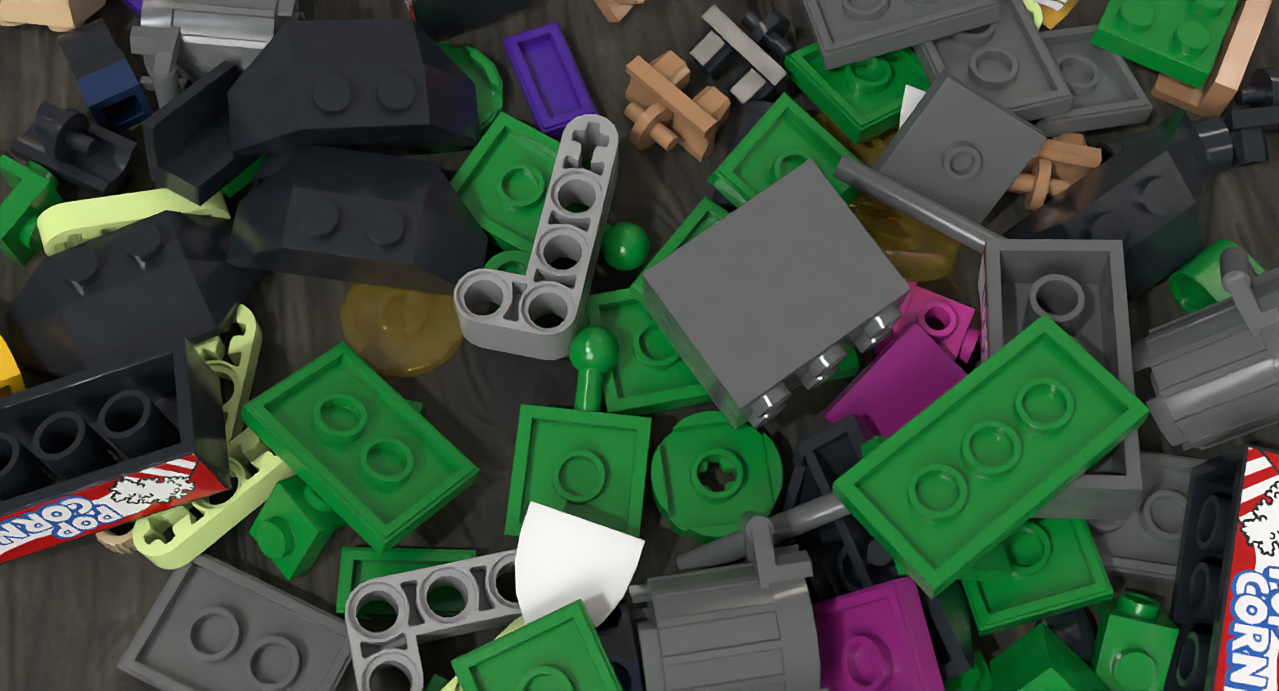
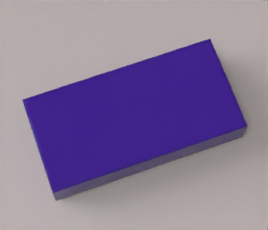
M558 22L503 38L505 54L539 132L556 140L562 138L567 124L574 118L585 114L598 115Z

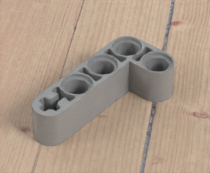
M585 114L574 118L567 124L559 145L526 276L494 269H476L459 279L454 289V304L462 334L471 344L481 348L542 360H556L568 354V347L576 332L582 326L618 177V132L615 125L607 118L597 114ZM589 154H593L591 171L582 168V162H586ZM572 204H584L590 207L587 211L581 213H572L565 210L567 206ZM559 258H569L577 262L574 267L566 270H558L549 265ZM483 302H493L500 305L496 312L487 316H479L471 312L476 305ZM546 314H555L564 319L559 326L554 328H542L534 324L536 319Z
M517 549L374 578L359 584L350 593L345 604L346 632L357 691H371L369 684L372 677L378 671L385 668H395L402 671L409 679L411 684L410 691H422L423 671L417 644L509 625L515 619L522 616L519 602L512 603L505 600L496 588V579L499 575L506 572H515ZM450 586L462 594L465 601V609L454 617L438 616L429 608L427 595L437 587ZM373 600H382L389 603L397 614L395 624L390 629L381 633H372L365 630L359 624L356 617L359 609L364 604Z

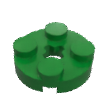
M720 411L696 413L676 424L672 432L664 438L661 445L659 444L652 459L651 492L658 511L668 521L669 527L675 534L683 538H693L699 542L709 543L738 531V520L746 511L755 510L767 518L770 517L782 489L783 469L781 458L775 444L764 432L761 435L756 429L747 424H743L734 431ZM709 463H719L722 472L733 473L735 479L725 484L724 491L714 492L709 485H702L698 476L706 474Z

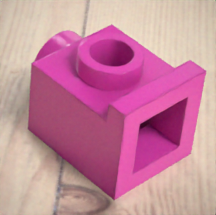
M906 275L904 280L911 290L899 308L903 317L891 326L894 331L876 346L874 353L878 354L908 322H916L955 362L966 366L980 334V330L969 326L975 309L916 286L918 280Z

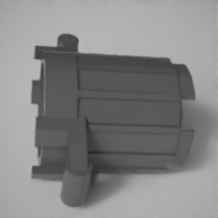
M143 0L140 26H132L130 33L131 54L143 55L149 76H142L139 83L144 90L155 91L159 108H162L225 60L238 66L240 77L286 21L317 20L315 0Z
M1232 246L1222 251L1219 258L1221 285L1226 292L1231 294V297L1148 330L1149 334L1147 337L1135 341L1131 349L1135 372L1147 367L1152 369L1150 377L1156 398L1146 401V404L1155 422L1168 442L1173 447L1182 444L1183 451L1194 447L1200 448L1202 451L1279 423V266L1257 275L1249 262L1247 252L1240 247Z
M749 510L744 512L738 520L739 530L744 537L746 563L649 577L645 584L629 586L628 591L633 603L647 601L646 608L630 610L640 670H644L646 690L829 691V688L820 689L818 639L813 609L805 577L813 576L811 560L807 551H799L798 544L773 548L771 537L774 528L772 522L761 513Z

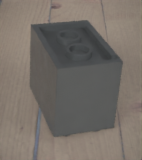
M811 158L642 273L644 307L734 431L748 421L754 429L770 421L787 407L784 401L792 395L790 391L800 384H803L809 392L824 383L840 370L838 364L847 357V351L856 346L860 353L864 354L882 342L894 331L891 326L903 317L899 308L911 290Z

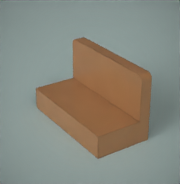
M1245 0L1233 19L1230 20L1210 74L1200 89L1159 72L1151 90L1152 96L1202 117L1208 115L1219 117L1239 89L1272 1Z

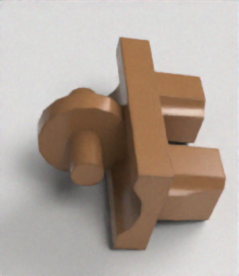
M671 50L650 63H647L638 55L626 65V73L631 76V80L625 92V98L630 104L626 107L624 115L635 123L629 135L630 142L639 150H644L657 142L667 151H670L679 143L697 160L702 162L713 152L715 134L729 117L731 106L729 98L716 87L707 86L691 100L681 91L690 82V70L686 63Z
M1072 132L1053 136L1052 140L1046 139L1007 191L1025 195V209L1035 211L1043 206L1045 199H1053L1100 166L1102 161L1101 149L1087 146L1084 135Z

